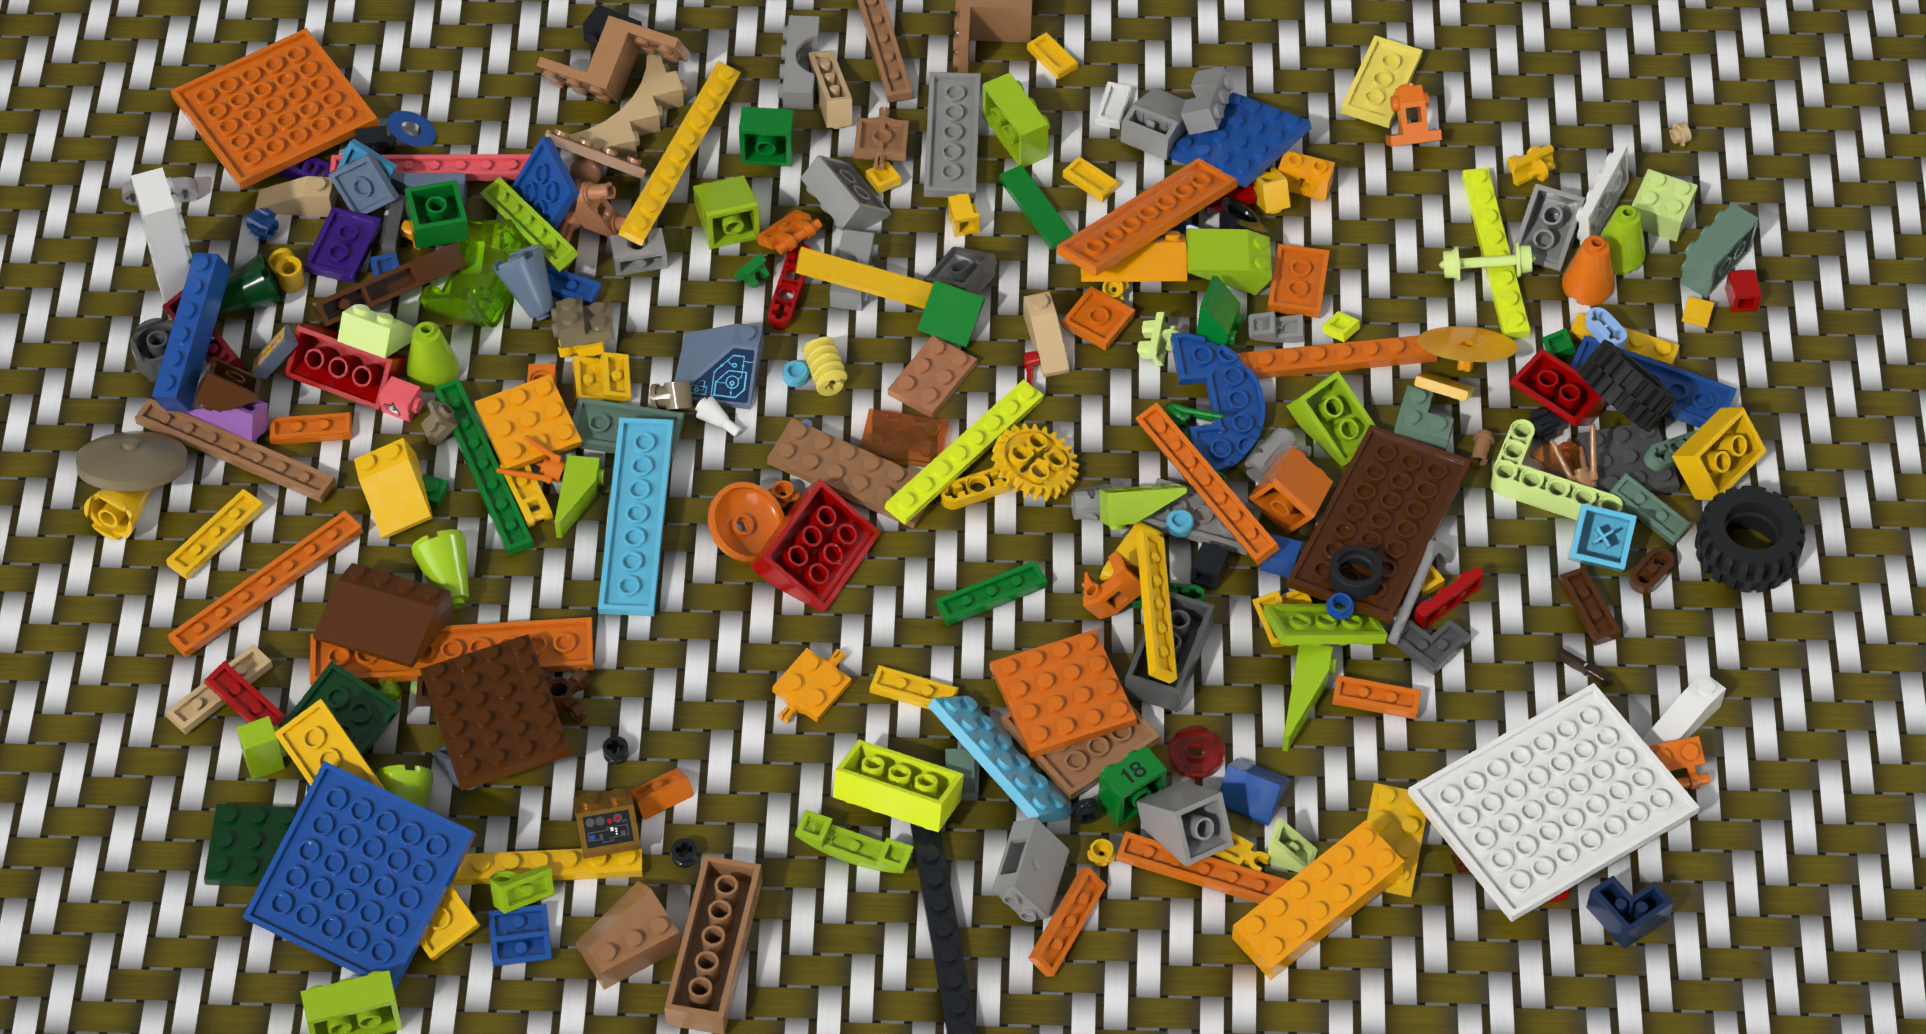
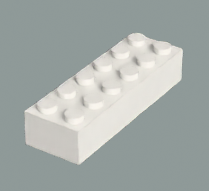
M162 167L132 175L131 179L156 279L165 304L184 289L193 257L190 248H188L190 244L186 231H184L186 227L182 214H180L182 211L178 197L175 194L171 195V193L175 192L172 178L165 177Z

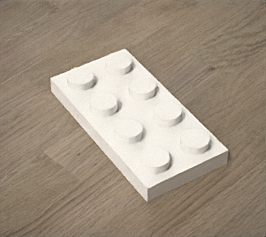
M1618 143L1613 153L1610 152L1608 154L1605 168L1603 171L1600 170L1598 172L1596 184L1593 189H1589L1584 207L1578 209L1576 221L1579 222L1577 239L1580 240V246L1587 237L1599 236L1629 182L1627 145Z

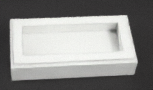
M1107 82L1095 117V125L1120 130L1121 122L1132 94V86Z

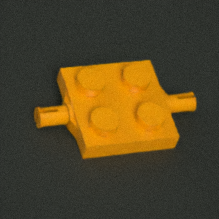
M806 648L773 685L772 692L782 698L787 704L778 715L781 721L784 719L783 722L788 723L792 716L798 712L818 722L851 685L852 678L836 667L845 658V654L842 651L840 652V649H836L829 659L826 660Z

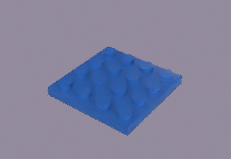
M1232 92L1218 129L1189 135L1187 132L1177 140L1170 151L1169 158L1186 165L1200 158L1222 172L1236 178L1237 185L1246 188L1312 129L1311 122L1308 119Z

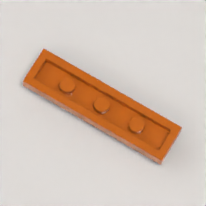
M1081 867L1028 957L1046 977L1055 975L1107 886L1090 867Z

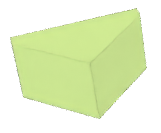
M1276 819L1269 842V865L1301 872L1315 860L1318 849L1283 819Z

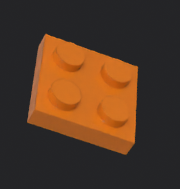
M1090 286L1062 319L1061 327L1106 351L1133 319L1135 309Z

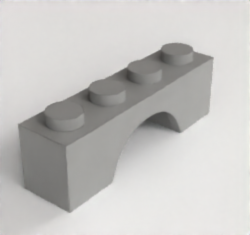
M789 15L788 26L783 27V41H787V44L782 45L781 60H785V64H780L779 76L780 79H783V83H778V98H781L783 101V109H814L815 75L804 70L799 63L808 56V52L819 51V16Z

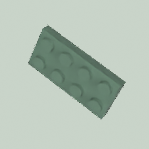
M582 397L578 398L572 418L582 440V446L577 448L615 454L619 417L669 419L674 421L670 462H673L685 420L684 413Z

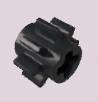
M1541 407L1530 412L1532 418L1529 421L1535 428L1534 439L1541 438V440L1545 439L1547 442L1558 436L1556 430H1558L1557 428L1561 424L1554 412L1551 410L1547 411L1546 408L1542 409Z

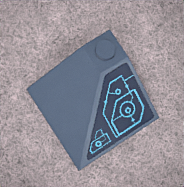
M731 324L686 333L674 382L691 381L692 403H699L704 397L708 399L713 396L720 406L750 410L764 348L763 327Z

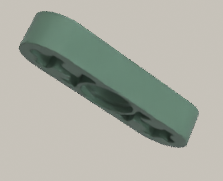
M1696 431L1653 444L1643 457L1647 467L1653 471L1660 472L1677 466L1672 458L1675 452L1671 447L1679 449Z

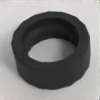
M1360 545L1343 547L1333 554L1330 561L1329 583L1335 592L1345 593L1351 599H1364L1372 596L1379 589L1382 581V560L1370 548ZM1348 564H1360L1367 567L1372 572V576L1365 580L1354 581L1341 575L1339 569Z

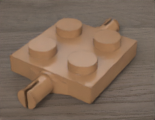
M884 107L879 109V117L858 118L854 159H873V168L878 170V164H880V171L884 169L885 160L906 161L909 120L889 118L890 109L888 107H885V113Z

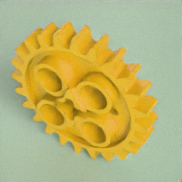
M1025 423L1022 424L1020 429L1016 425H1013L1011 431L1005 429L1003 435H999L992 449L994 454L991 460L995 462L993 469L1000 470L997 477L1007 479L1005 486H1015L1014 493L1021 490L1023 491L1024 498L1028 494H1032L1035 501H1037L1039 495L1045 501H1048L1050 495L1055 500L1058 499L1060 494L1065 495L1068 489L1072 488L1078 476L1077 469L1079 464L1075 462L1077 455L1070 454L1073 447L1063 445L1066 440L1065 438L1058 440L1056 438V431L1048 434L1047 427L1044 426L1042 431H1040L1036 424H1033L1031 429Z

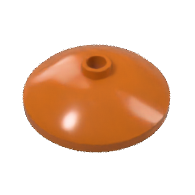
M736 482L721 489L712 499L708 510V527L714 542L725 554L735 560L752 563L785 516L779 502L765 488L750 482ZM736 524H739L741 526L742 531L738 530Z

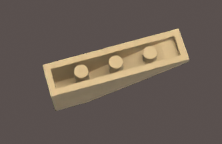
M833 50L808 52L811 72L815 75V88L826 127L840 129L844 126H852V97Z

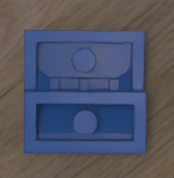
M547 904L525 906L506 914L499 910L488 911L493 967L552 960Z

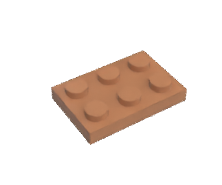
M932 335L890 385L888 395L933 419L977 366V358Z

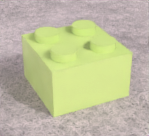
M1648 169L1632 204L1640 212L1643 231L1677 242L1692 209L1698 185Z

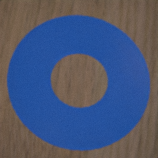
M396 111L387 118V126L390 132L406 144L427 146L433 143L436 138V131L433 125L419 114L410 111ZM406 121L416 123L421 128V133L417 136L407 134L402 129V123Z

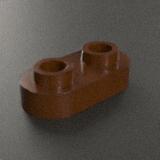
M1661 547L1651 549L1632 570L1629 579L1631 588L1640 594L1653 592L1672 571L1674 565L1673 554Z

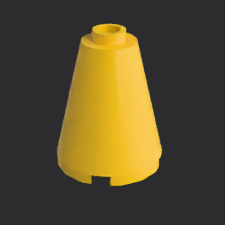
M101 489L88 498L84 505V514L86 518L88 516L91 517L94 522L91 526L103 536L112 540H119L120 537H125L126 539L133 533L152 489L140 491Z

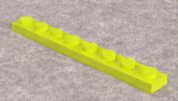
M1489 169L1463 170L1462 180L1482 257L1511 255ZM1514 265L1485 267L1501 333L1511 339L1529 337L1531 330Z
M1023 379L886 502L884 509L906 525L996 443L999 435H1003L1005 429L1011 430L1013 425L1018 424L1043 400L1044 394Z

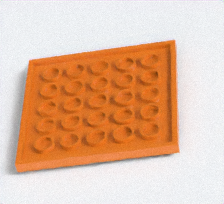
M307 28L170 90L174 101L241 190L355 137V129L379 125L376 115Z

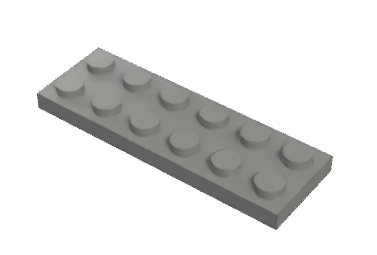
M930 72L924 197L948 198V196L969 193L970 198H976L981 73Z

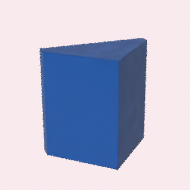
M1236 758L1227 766L1219 791L1222 792L1226 810L1268 826L1289 784L1290 778Z

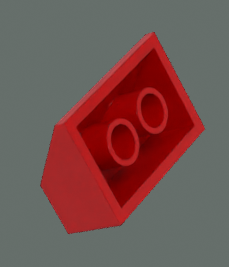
M1542 348L1509 383L1575 427L1588 426L1604 409L1605 399L1598 395L1582 379L1577 370Z

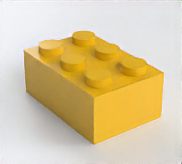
M1721 407L1672 455V458L1695 500H1713V497L1718 493L1723 492L1725 494L1726 489L1731 488L1767 450L1744 407Z

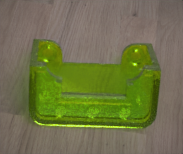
M511 219L468 221V240L457 242L468 266L452 272L442 290L436 285H428L423 289L418 300L427 311L483 328H494L500 323L514 296L496 274L492 265L501 258L504 263L507 261L509 254L530 246Z

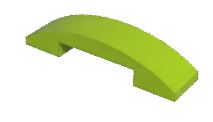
M805 809L795 836L808 845L832 857L860 867L882 872L904 873L914 846L890 838H886L885 842L833 825L832 818Z

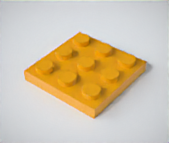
M551 374L475 401V408L504 469L517 470L542 461L545 457L549 458L524 439L525 435L530 436L557 455L582 446V440Z

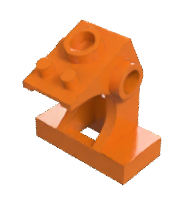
M1406 83L1396 88L1393 96L1390 97V105L1392 111H1397L1398 133L1385 135L1386 145L1393 147L1442 140L1441 129H1428L1426 107L1429 106V97L1427 92H1423L1422 85L1414 86L1413 83ZM1417 107L1419 122L1407 123L1406 108Z
M1117 550L1108 557L1114 572L1106 582L1098 583L1088 572L1084 574V582L1082 583L1084 588L1083 607L1098 619L1116 615L1141 595L1139 568Z

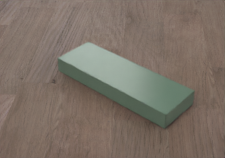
M1627 473L1623 475L1609 492L1622 500L1623 508L1632 515L1637 516V519L1672 546L1691 525L1689 521Z

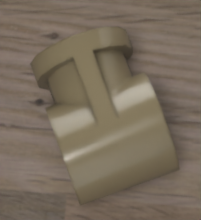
M691 381L664 383V386L652 384L650 387V403L652 408L662 409V407H666V410L693 408Z

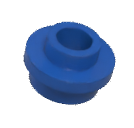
M1335 593L1327 600L1326 611L1334 619L1345 620L1353 614L1354 602L1345 593ZM1343 606L1345 609L1340 610L1335 607Z

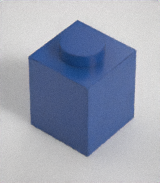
M1271 533L1270 536L1275 540L1280 549L1262 562L1261 571L1289 578L1301 555L1303 542Z

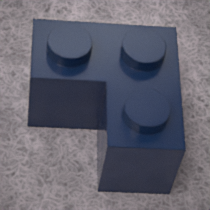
M1611 876L1591 889L1586 908L1625 949L1668 921L1674 902L1655 881L1632 896L1614 876Z

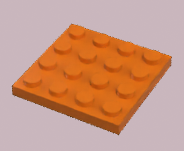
M1095 629L990 662L992 675L1030 758L1137 725L1135 713Z

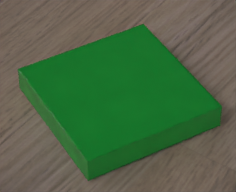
M935 280L917 331L968 348L986 298Z

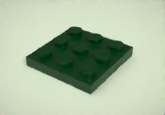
M331 661L280 725V728L319 699H322L364 758L401 710V707L389 697Z
M216 804L204 875L205 885L258 887L300 807Z

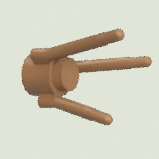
M1595 424L1590 425V467H1587L1584 447L1579 446L1581 468L1574 470L1575 475L1572 474L1556 442L1551 441V446L1567 479L1597 489L1596 480L1599 478L1597 474Z

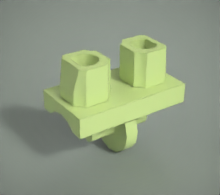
M1157 312L1155 320L1143 321L1142 334L1144 338H1151V341H1140L1137 347L1140 358L1153 359L1156 366H1164L1166 352L1172 351L1171 334L1180 333L1177 331L1178 328L1176 326H1170L1165 322V312Z

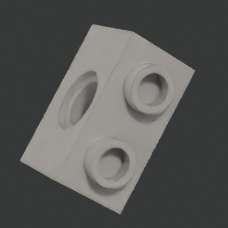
M662 228L651 229L642 246L618 234L610 236L611 254L616 276L668 268L667 251Z

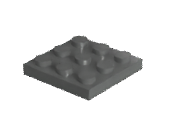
M1636 424L1596 430V460L1599 478L1596 480L1598 490L1609 493L1623 475L1627 473L1654 495L1679 491L1680 483L1673 467L1656 472L1647 467L1643 457L1653 444L1663 441L1657 425L1651 432H1646ZM1590 431L1578 433L1576 441L1578 446L1584 447L1587 467H1590Z

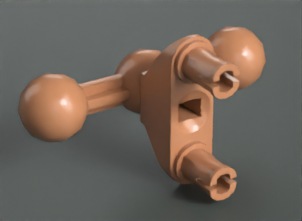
M582 156L575 159L570 166V175L579 191V195L559 224L558 233L568 243L570 242L573 230L580 227L592 230L606 237L617 235L627 216H621L607 200L613 199L616 196L615 186L611 182L598 184L602 178L600 163ZM545 259L547 266L555 268L550 262H548ZM571 261V263L562 270L564 271L568 269L573 261Z

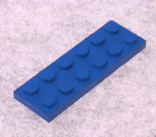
M1584 335L1570 367L1578 371L1580 366L1600 343L1596 339ZM1622 349L1623 352L1630 355L1659 380L1676 398L1677 402L1665 415L1667 417L1700 428L1721 407H1730L1734 400L1736 388Z

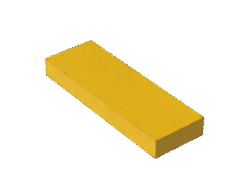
M878 665L870 685V693L930 710L928 705L933 698L958 696L959 687Z

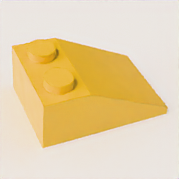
M404 438L354 459L359 482L383 540L433 519L417 454Z

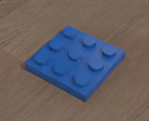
M542 136L511 188L556 230L579 195V191L552 138Z

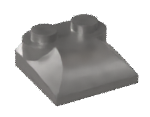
M953 246L924 278V281L934 284L936 280L979 295L994 278L997 260L993 253Z

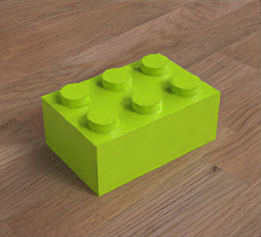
M1010 72L984 83L983 118L1017 165L1026 167L1047 158L1048 146L1050 145L1048 138L1050 123L1048 118L1039 112L1034 99L1029 98L1024 92L1022 83L1019 80L1016 81Z
M389 970L383 972L374 971L367 976L354 979L344 978L337 983L325 986L315 985L308 990L300 991L310 1034H384L402 1029Z

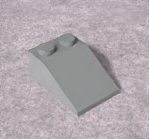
M1535 183L1515 241L1520 245L1531 246V253L1536 257L1532 264L1558 272L1562 271L1577 237L1579 222L1576 221L1578 209L1584 207L1586 198ZM1515 244L1511 255H1515Z

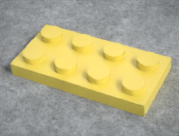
M1374 36L1341 106V114L1389 128L1397 112L1391 109L1390 97L1393 96L1396 88L1400 85L1410 83L1422 57L1423 50Z

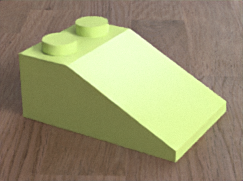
M355 304L342 312L337 341L386 358L411 343L415 327L394 319L391 314L377 313L370 310L366 305Z

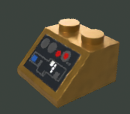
M630 788L613 789L609 792L585 794L573 798L583 859L641 849Z

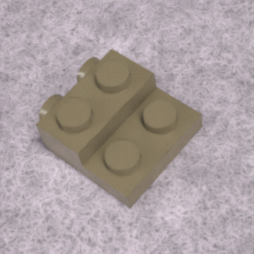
M582 297L565 298L562 301H556V308H551L554 339H560L561 348L614 339L610 302H595L584 306Z

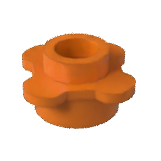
M786 480L777 481L772 488L768 489L779 502L782 509L786 508L790 502L797 501L799 498V492L794 491L793 485Z

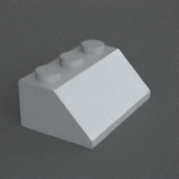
M818 155L800 178L807 186V192L818 199L821 203L820 208L831 215L834 219V225L842 231L843 229L862 231L888 218L892 214L849 162Z

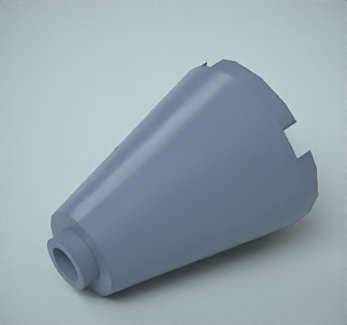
M541 244L537 246L531 245L509 254L507 261L504 263L502 258L493 263L492 267L530 318L536 317V320L540 321L551 316L550 311L551 308H554Z

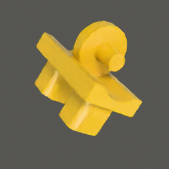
M1550 144L1542 148L1535 145L1529 148L1527 155L1522 157L1513 155L1509 157L1507 165L1508 170L1512 173L1513 184L1520 186L1535 178L1539 181L1548 179V172L1556 169L1553 160L1554 147Z

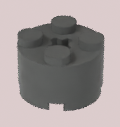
M153 318L142 322L136 327L135 334L130 338V346L136 367L151 382H156L173 326V323L165 321L164 318Z

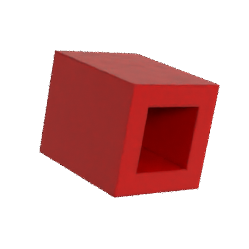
M1755 270L1730 271L1725 291L1731 313L1757 311L1761 291Z

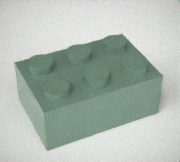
M1733 202L1726 210L1721 209L1716 215L1714 223L1711 226L1706 225L1699 239L1696 242L1691 241L1684 253L1687 255L1686 260L1681 266L1683 273L1680 283L1707 299L1728 276V273L1751 251L1759 218Z

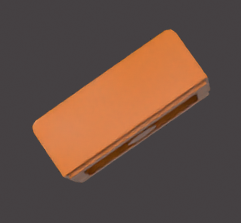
M678 768L631 790L633 804L643 819H648L694 795L689 778Z

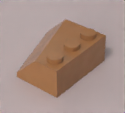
M637 881L575 942V945L605 990L679 951L681 942L678 929L652 889Z

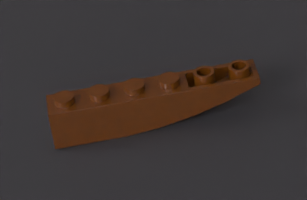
M454 242L316 301L311 305L320 325L326 327L340 321L342 312L355 304H362L371 308L468 265L458 243Z

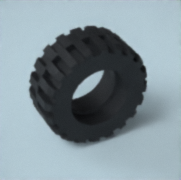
M1742 486L1741 489L1733 487L1726 489L1725 494L1723 492L1718 493L1704 507L1695 537L1696 556L1700 563L1703 562L1701 567L1707 574L1712 573V579L1719 584L1723 582L1727 588L1732 590L1735 587L1741 589V592L1750 593L1751 590H1756L1758 593L1765 592L1767 587L1775 589L1781 586V582H1787L1791 578L1792 573L1796 571L1806 539L1804 536L1806 532L1805 524L1801 522L1802 517L1797 509L1793 510L1794 505L1787 499L1785 501L1781 499L1779 493L1775 491L1773 493L1767 492L1764 487L1758 486V489H1753L1751 486ZM1735 529L1755 530L1767 537L1773 546L1761 550L1744 548L1735 543L1727 533Z

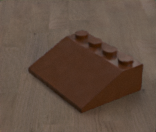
M351 563L338 579L315 629L313 638L321 642L413 668L453 617L451 594L446 589Z

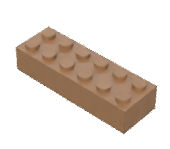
M704 855L664 1007L666 1025L715 1034H725L762 886L761 864Z

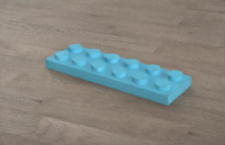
M969 696L937 697L931 700L928 705L930 710L1029 819L1037 818L1042 823L1067 820L1073 811L1066 804L1065 798L1048 785V780L1030 765V760L1017 751L1011 739L1003 735L996 728L995 722L977 707L978 704L973 698Z

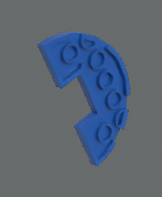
M1172 333L1170 341L1179 385L1205 383L1211 412L1223 415V419L1212 418L1213 425L1190 426L1188 430L1190 442L1215 471L1224 473L1243 461L1250 454L1259 439L1265 419V400L1261 385L1251 368L1248 369L1239 359L1240 356L1225 345L1221 344L1219 346L1207 341L1204 336Z

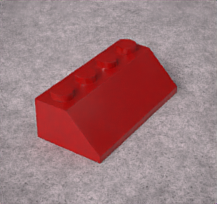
M314 323L297 325L295 337L299 344L289 355L284 376L373 409L381 410L379 394L391 376L400 379L406 357L393 353L386 358H382L338 342L339 332Z

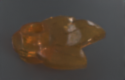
M1570 441L1562 442L1558 448L1572 474L1575 475L1574 470L1581 468L1579 464V447ZM1551 444L1541 445L1531 452L1530 457L1542 464L1540 471L1567 479Z

